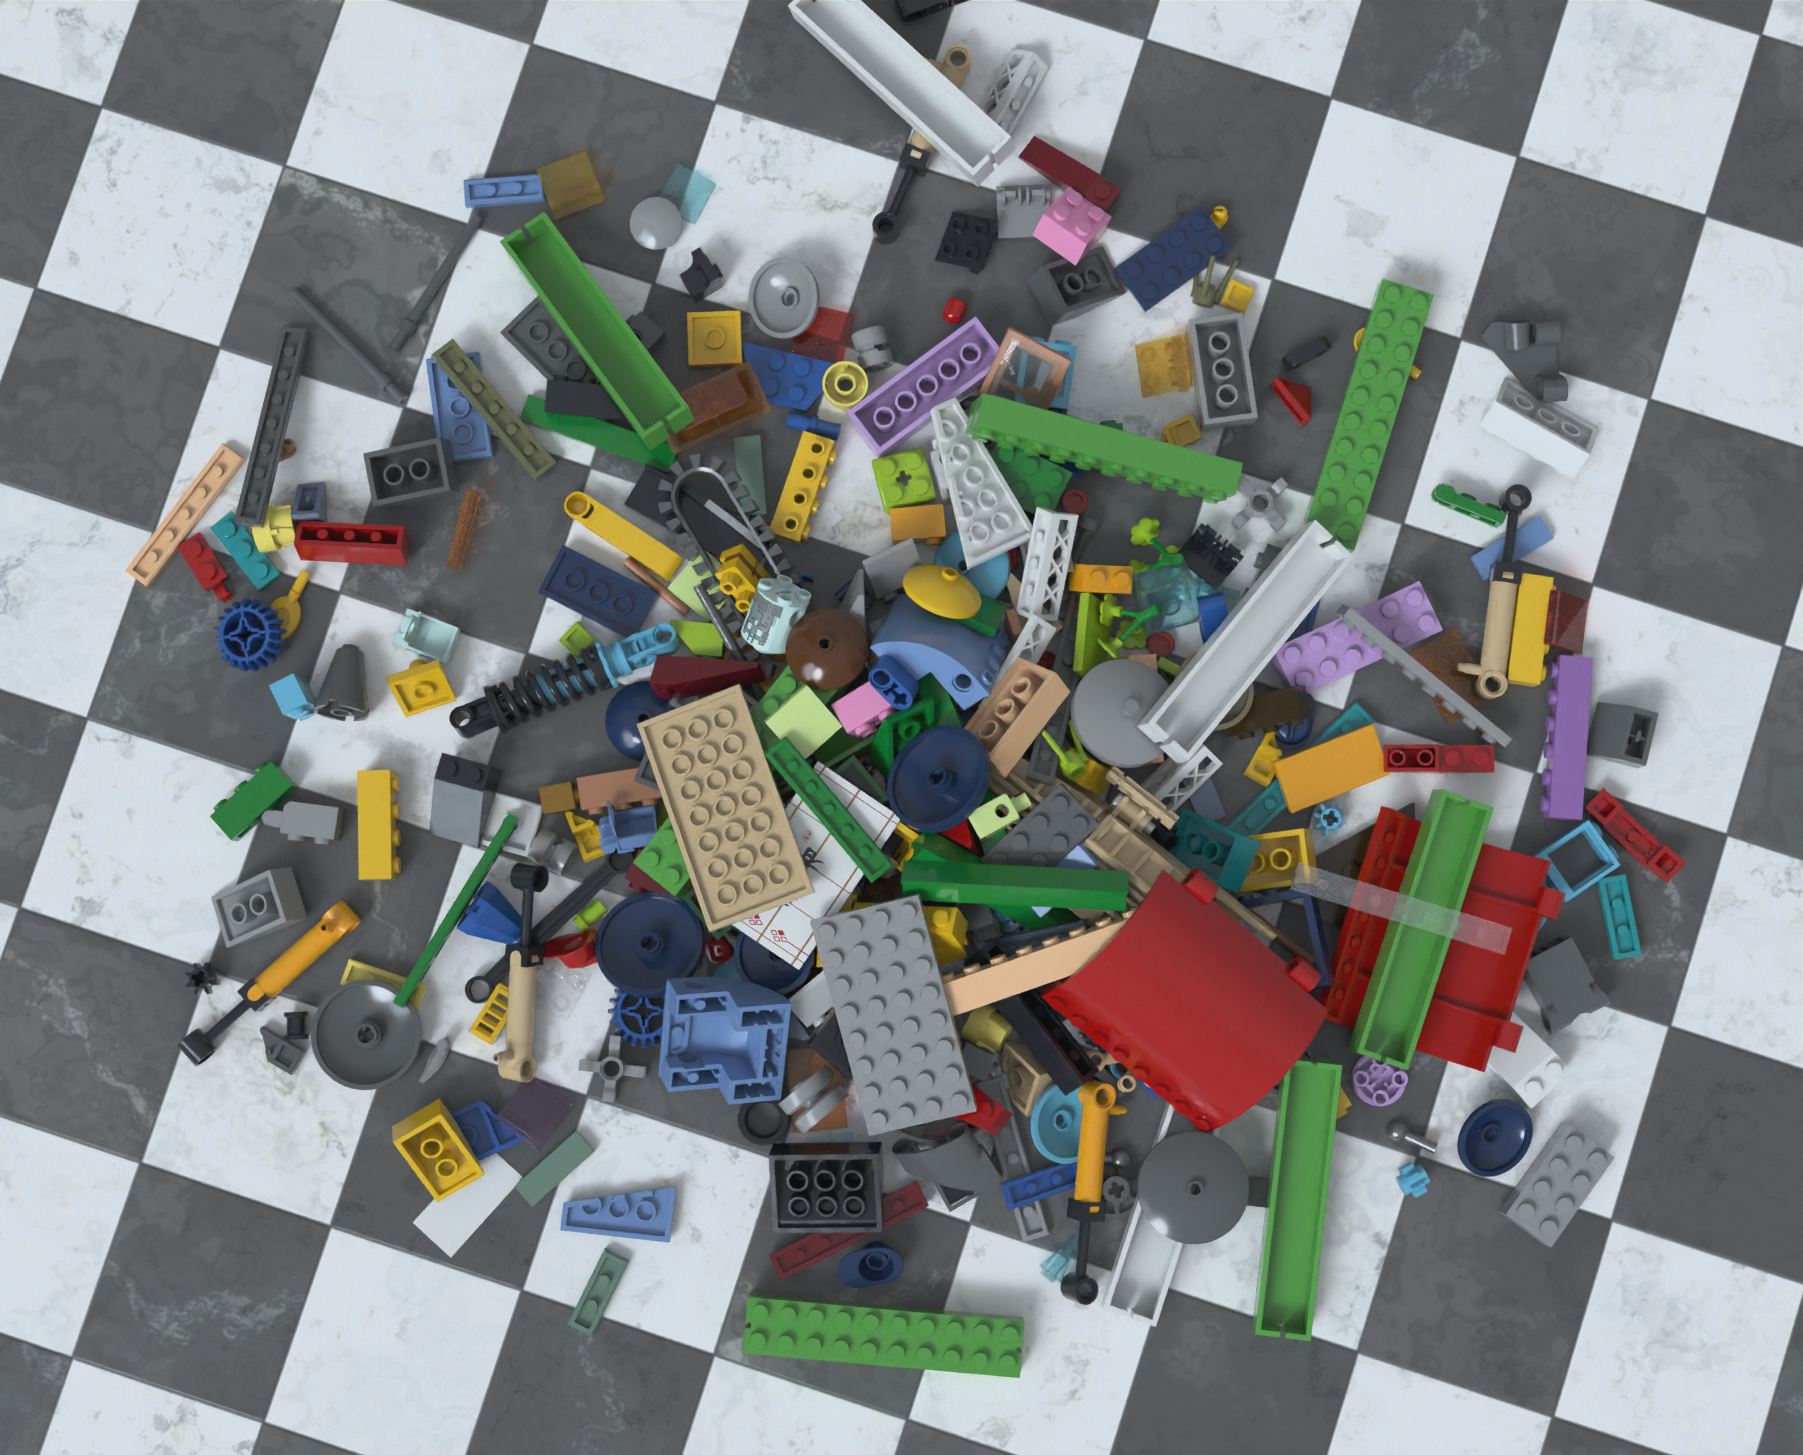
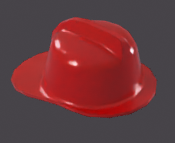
M591 929L581 933L566 934L550 939L543 944L545 946L543 958L558 957L570 969L584 968L595 964L597 960L594 938L597 935V931Z

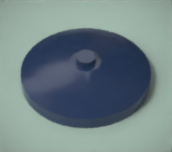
M941 725L916 735L899 752L889 773L887 795L893 812L906 825L920 832H942L959 825L977 809L987 792L991 777L989 754L983 743L975 735L962 727Z
M661 892L639 893L624 899L614 906L601 922L595 940L596 960L607 981L622 993L638 998L660 997L665 995L667 979L686 978L694 975L704 953V932L695 912L680 898Z

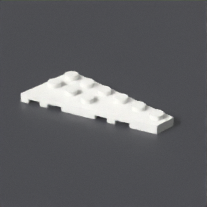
M956 397L934 406L930 411L967 569H970L1030 541L1033 526L983 442L975 441L972 439V435L965 434L968 417Z

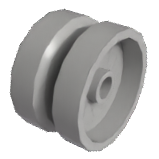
M825 1065L812 1076L810 1074L806 1076L778 1104L787 1115L793 1114L803 1106L805 1110L794 1122L802 1134L812 1128L849 1096L841 1084L834 1085L826 1093L822 1090L833 1078L832 1073Z

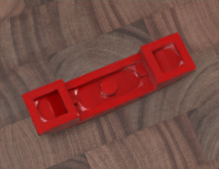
M1603 788L1584 809L1625 851L1661 880L1668 883L1686 862L1666 844L1662 845L1622 809L1624 806Z

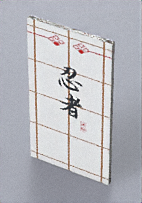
M817 762L813 769L881 849L900 819L893 811L827 768L824 763ZM796 793L787 806L786 812L815 893L732 925L784 959L793 968L799 970L816 946L810 921L838 913L864 873Z

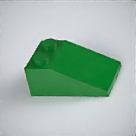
M932 697L884 718L871 742V764L887 780L893 762L902 748L916 735L934 727V699Z

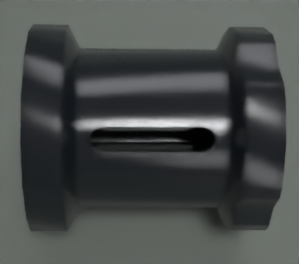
M309 1011L284 1012V1017L287 1018V1034L284 1036V1040L309 1039V1034L306 1033V1017L309 1016Z

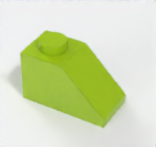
M670 621V625L673 626L678 636L697 658L723 660L725 644L713 623Z

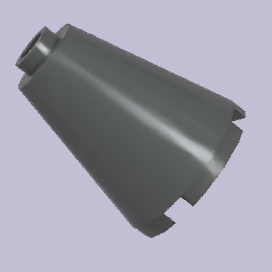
M344 644L336 650L314 704V711L318 709L317 714L338 721H345L347 716L354 717V721L366 720L369 717L364 653L359 650L358 646Z

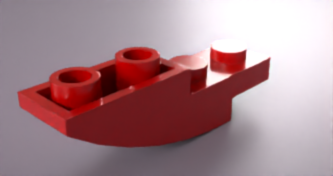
M1383 745L1384 772L1422 774L1494 773V745Z

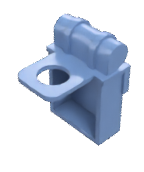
M610 800L607 801L608 816L602 817L599 820L598 826L601 836L600 845L602 851L606 854L613 853L615 848H617L618 854L634 851V848L646 846L659 830L655 805L614 812Z

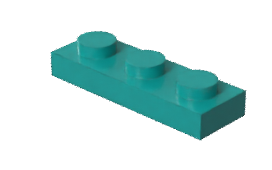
M231 511L210 527V529L256 588L262 591L282 576V574L265 553L259 552L255 540L248 530L242 525H236L234 522L235 514Z
M1626 875L1601 878L1596 883L1612 960L1642 955Z

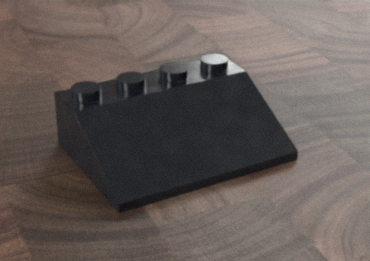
M882 1142L773 1143L768 1155L773 1233L883 1232Z

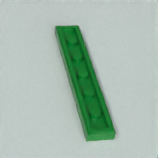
M530 394L528 395L520 416L521 421L671 474L672 470L669 467L677 458L678 447L662 442L650 451L636 432L594 417L544 413L545 400Z
M786 736L764 753L871 883L893 866L892 862Z

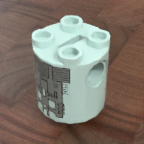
M778 575L776 579L761 578L759 580L741 629L742 637L757 651L764 654L785 653L789 632L795 623L804 616L812 596L810 592L792 584V579L785 575Z

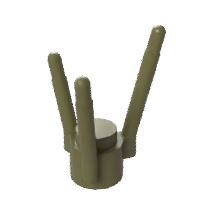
M1211 255L1204 282H1200L1199 285V274L1193 278V287L1190 295L1193 297L1192 303L1206 308H1212L1213 303H1219L1221 294L1239 263L1238 260L1233 261L1217 291H1214L1216 286L1210 284L1216 257Z

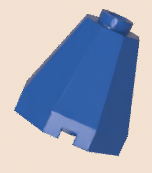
M486 880L473 897L474 900L471 905H468L460 918L457 929L467 935L504 944H513L514 941L519 943L521 915L494 884Z

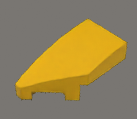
M1191 413L1167 424L1163 428L1160 441L1185 447L1204 438L1194 415Z
M1275 732L1265 734L1243 773L1265 787H1268L1275 775L1272 762L1283 756L1281 749H1278L1274 737Z
M566 812L568 823L576 838L584 862L587 863L607 855L602 851L600 845L599 825H596L594 821L574 815L572 812Z

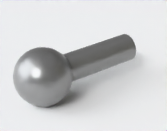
M1394 1120L1387 1126L1386 1133L1390 1140L1394 1142L1405 1140L1434 1154L1438 1144L1409 1131L1403 1121Z
M1116 1148L1110 1154H1105L1104 1165H1112L1115 1169H1126L1131 1163V1155L1124 1148Z

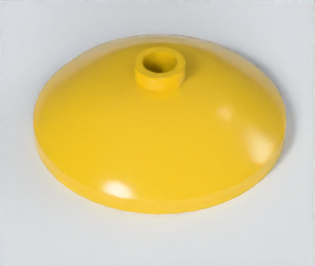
M921 564L910 568L904 575L903 587L907 595L919 606L934 614L953 619H966L976 615L981 607V596L975 585L962 573L951 567L937 564Z

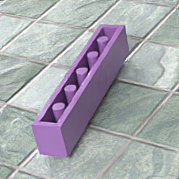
M1559 655L1554 658V661H1551L1549 666V677L1553 679L1552 688H1549L1547 694V703L1551 704L1550 715H1547L1545 721V730L1549 731V737L1543 749L1544 758H1547L1546 769H1543L1541 779L1542 785H1545V795L1541 796L1540 812H1543V819L1582 820L1593 658Z

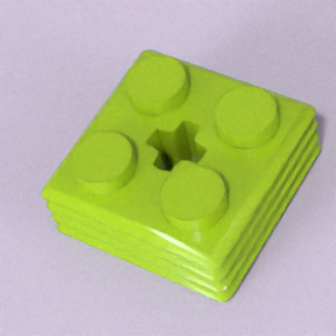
M923 447L872 460V468L885 513H890L889 509L914 507L936 500V493ZM905 474L906 477L911 478L908 480L907 486H903L902 482L897 483L896 480L900 479V475Z

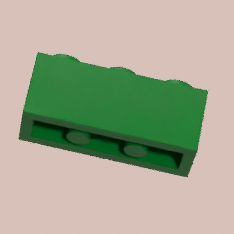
M270 761L269 763L264 762L254 771L256 775L248 782L247 780L241 782L234 789L235 794L228 800L226 798L221 800L213 808L215 812L210 815L211 819L230 840L238 842L262 821L261 816L264 811H273L298 788L296 783L278 763Z

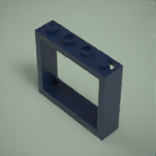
M1306 883L1290 885V890L1280 892L1279 889L1264 891V896L1254 898L1252 894L1237 897V901L1248 910L1303 898L1317 970L1322 974L1319 983L1312 990L1335 986L1315 888L1306 886Z

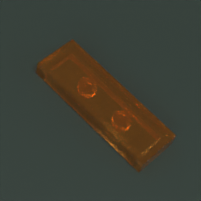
M467 488L465 491L446 563L447 567L461 572L481 497L473 489Z

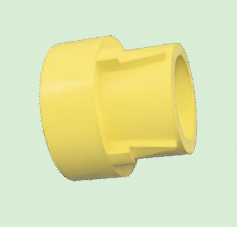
M850 361L837 362L830 366L824 374L822 381L824 396L835 408L846 412L867 397L869 391L868 378L865 371L856 363ZM842 380H849L853 383V387L851 390L844 392L838 388V384Z
M268 505L263 528L252 527L254 540L260 553L286 549L287 546L294 545L298 523L292 520L291 517L293 507H290V505Z
M990 1003L973 1009L960 1037L981 1049L984 1047L996 1053V1051L999 1052L1013 1028L995 1004Z

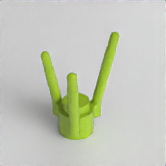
M1069 720L1068 724L1078 753H1074L1072 750L1064 753L1047 731L1044 730L1042 735L1060 757L1057 768L1065 778L1074 780L1086 772L1087 765L1085 763L1089 759L1084 753L1082 744L1075 733L1072 720Z

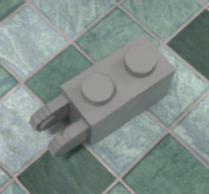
M290 801L284 805L283 811L267 810L264 811L261 817L262 823H265V825L281 828L280 833L288 834L287 840L304 842L305 837L315 838L314 843L331 845V840L340 841L344 809Z

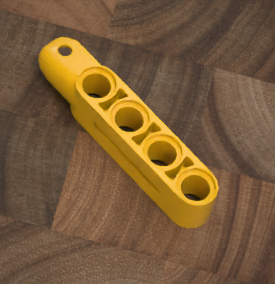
M580 491L573 492L566 498L564 509L572 519L664 580L670 582L684 561L677 553Z

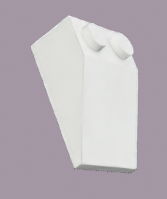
M1513 1012L1510 1022L1524 1026L1516 1053L1493 1046L1487 1066L1524 1107L1532 1109L1568 1077L1572 1071Z

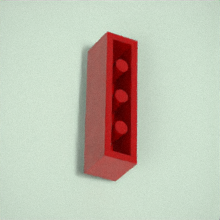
M298 521L294 539V546L299 558L304 561L407 566L411 544L405 526Z

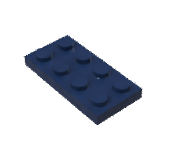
M1201 205L1122 262L1114 270L1146 313L1208 267L1211 255L1216 257V262L1233 248Z
M562 545L538 591L539 594L625 638L640 632L659 596L657 592Z

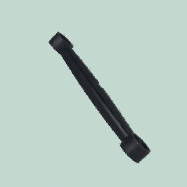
M615 848L613 853L607 854L606 864L576 888L532 928L531 944L543 945L574 917L616 874H626L635 858L633 852H627L630 862L625 870H617L611 864V857L614 853L618 852L617 848ZM505 955L484 976H475L468 980L465 985V994L471 1002L486 1003L495 990V986L510 974V965L505 964ZM476 980H483L489 986L487 997L481 1000L475 999L471 993L472 984Z

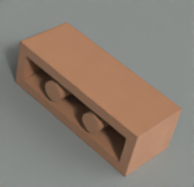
M639 768L576 778L581 810L584 812L589 811V815L605 813V808H608L607 801L609 800L611 806L616 808V811L632 809L631 804L642 802L643 806L659 804L658 800L663 798L660 791L634 781Z

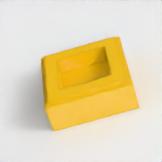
M1231 278L1220 305L1244 315L1256 289Z

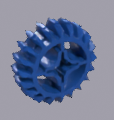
M243 599L242 602L232 603V608L224 609L226 617H218L222 623L221 627L217 626L214 628L217 632H220V635L214 638V640L221 642V645L216 650L224 653L222 659L230 661V666L233 668L239 667L241 671L250 670L254 672L259 671V668H268V662H276L275 654L283 653L281 648H279L280 644L287 643L284 639H281V634H285L287 630L280 628L284 620L277 618L279 611L271 609L269 603H262L258 599L252 601L250 599ZM256 615L262 620L265 629L260 627L259 620H256ZM236 641H238L241 644L242 651H245V655L239 650Z
M615 988L614 992L620 997L619 999L610 998L609 1002L617 1004L616 1009H608L609 1014L616 1013L617 1018L609 1021L610 1024L619 1023L620 1025L614 1030L615 1034H619L624 1030L626 1033L622 1037V1041L626 1042L632 1036L631 1045L634 1047L637 1046L639 1039H642L643 1048L648 1047V1039H651L654 1046H658L657 1036L662 1037V1026L653 1033H649V1027L655 1015H664V1006L654 1005L651 998H639V1002L635 1006L624 1007L629 995ZM643 1003H646L647 1008L659 1010L658 1012L647 1014V1019L644 1018L642 1013L632 1012V1010L643 1007ZM624 1015H632L639 1020L641 1033L633 1030L627 1024Z

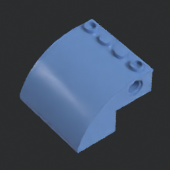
M903 593L895 597L870 648L878 657L882 655L894 657L916 680L931 672L961 708L965 710L982 698L990 696L1011 644L1007 634L998 628L993 638L986 636L952 619L934 614L922 608L907 593ZM961 674H965V675L969 676L970 678H966V677L962 676Z
M722 977L667 979L658 1076L661 1077L667 1091L675 1092L719 1087L728 1105L781 1100L791 1012L790 1000L766 987L737 979Z

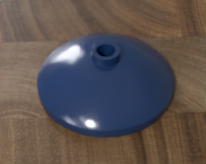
M649 681L634 682L618 691L610 701L605 716L607 735L613 746L626 757L642 761L646 749L637 726L640 723L639 718L645 714L651 719L674 710L675 708L669 703L671 699L657 697Z
M740 931L735 943L734 961L738 974L743 981L766 987L784 995L797 989L807 979L814 962V949L798 970Z
M1509 1099L1492 1100L1474 1110L1464 1122L1458 1136L1457 1150L1463 1165L1472 1173L1483 1177L1501 1175L1516 1166L1528 1151L1533 1136V1125L1529 1113L1520 1104Z

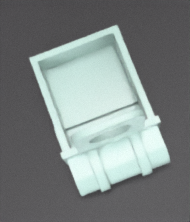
M407 608L401 618L402 622L399 629L395 633L393 644L419 656H426L434 660L439 659L441 663L448 664L461 629L420 611L418 613Z

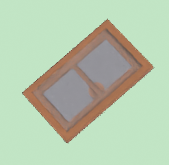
M1009 327L977 396L986 393L1048 410L1072 359Z

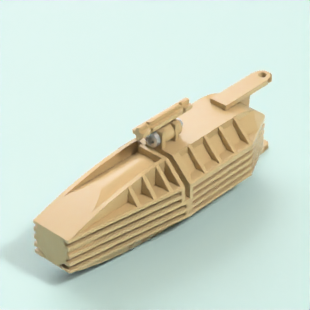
M1027 753L1022 755L1006 778L991 771L988 787L991 790L993 799L1005 793L1010 799L1024 791L1032 806L1018 813L1020 820L1006 827L1007 832L1018 824L1060 783L1080 801L1100 822L1079 843H1083L1100 863L1096 870L1129 871L1126 910L1138 908L1162 870H1165L1180 884L1191 871V869L1143 832L1144 830L1150 834L1154 830L1156 825L1151 822L1153 817L1156 819L1160 818V822L1170 830L1180 816L1171 809L1169 811L1166 810V805L1129 776L1125 777L1124 772L1117 766H1113L1105 779L1114 786L1117 784L1119 786L1118 789L1125 795L1119 793L1110 805L1090 790L1080 786L1073 780L1065 778L1057 770L1053 786L1025 780L1031 755ZM1005 807L998 809L1001 817L1009 813ZM1219 887L1218 892L1212 899L1238 922L1243 918L1264 936L1274 940L1277 933ZM1068 908L1080 919H1086L1090 927H1095L1096 921L1106 917H1111L1112 920L1121 918L1124 912Z

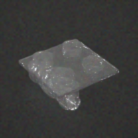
M558 957L544 958V964L539 965L537 969L535 1005L567 1021L593 973L584 968L570 969Z

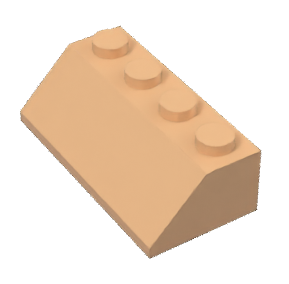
M1019 657L1015 660L992 690L990 696L986 698L964 727L985 746L990 757L992 772L1006 778L1068 696L1070 690L1056 672Z

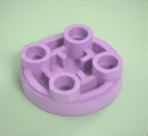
M1364 1055L1355 1062L1351 1071V1085L1354 1092L1362 1101L1374 1106H1385L1398 1100L1408 1083L1405 1069Z

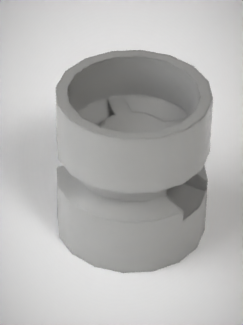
M884 326L865 328L851 336L855 351L860 352V355L857 357L859 366L865 373L881 371L894 364L891 349L885 346L888 343V338Z
M543 827L531 845L527 858L539 865L546 863L547 869L562 876L574 858L578 845L565 838L558 840L556 833Z

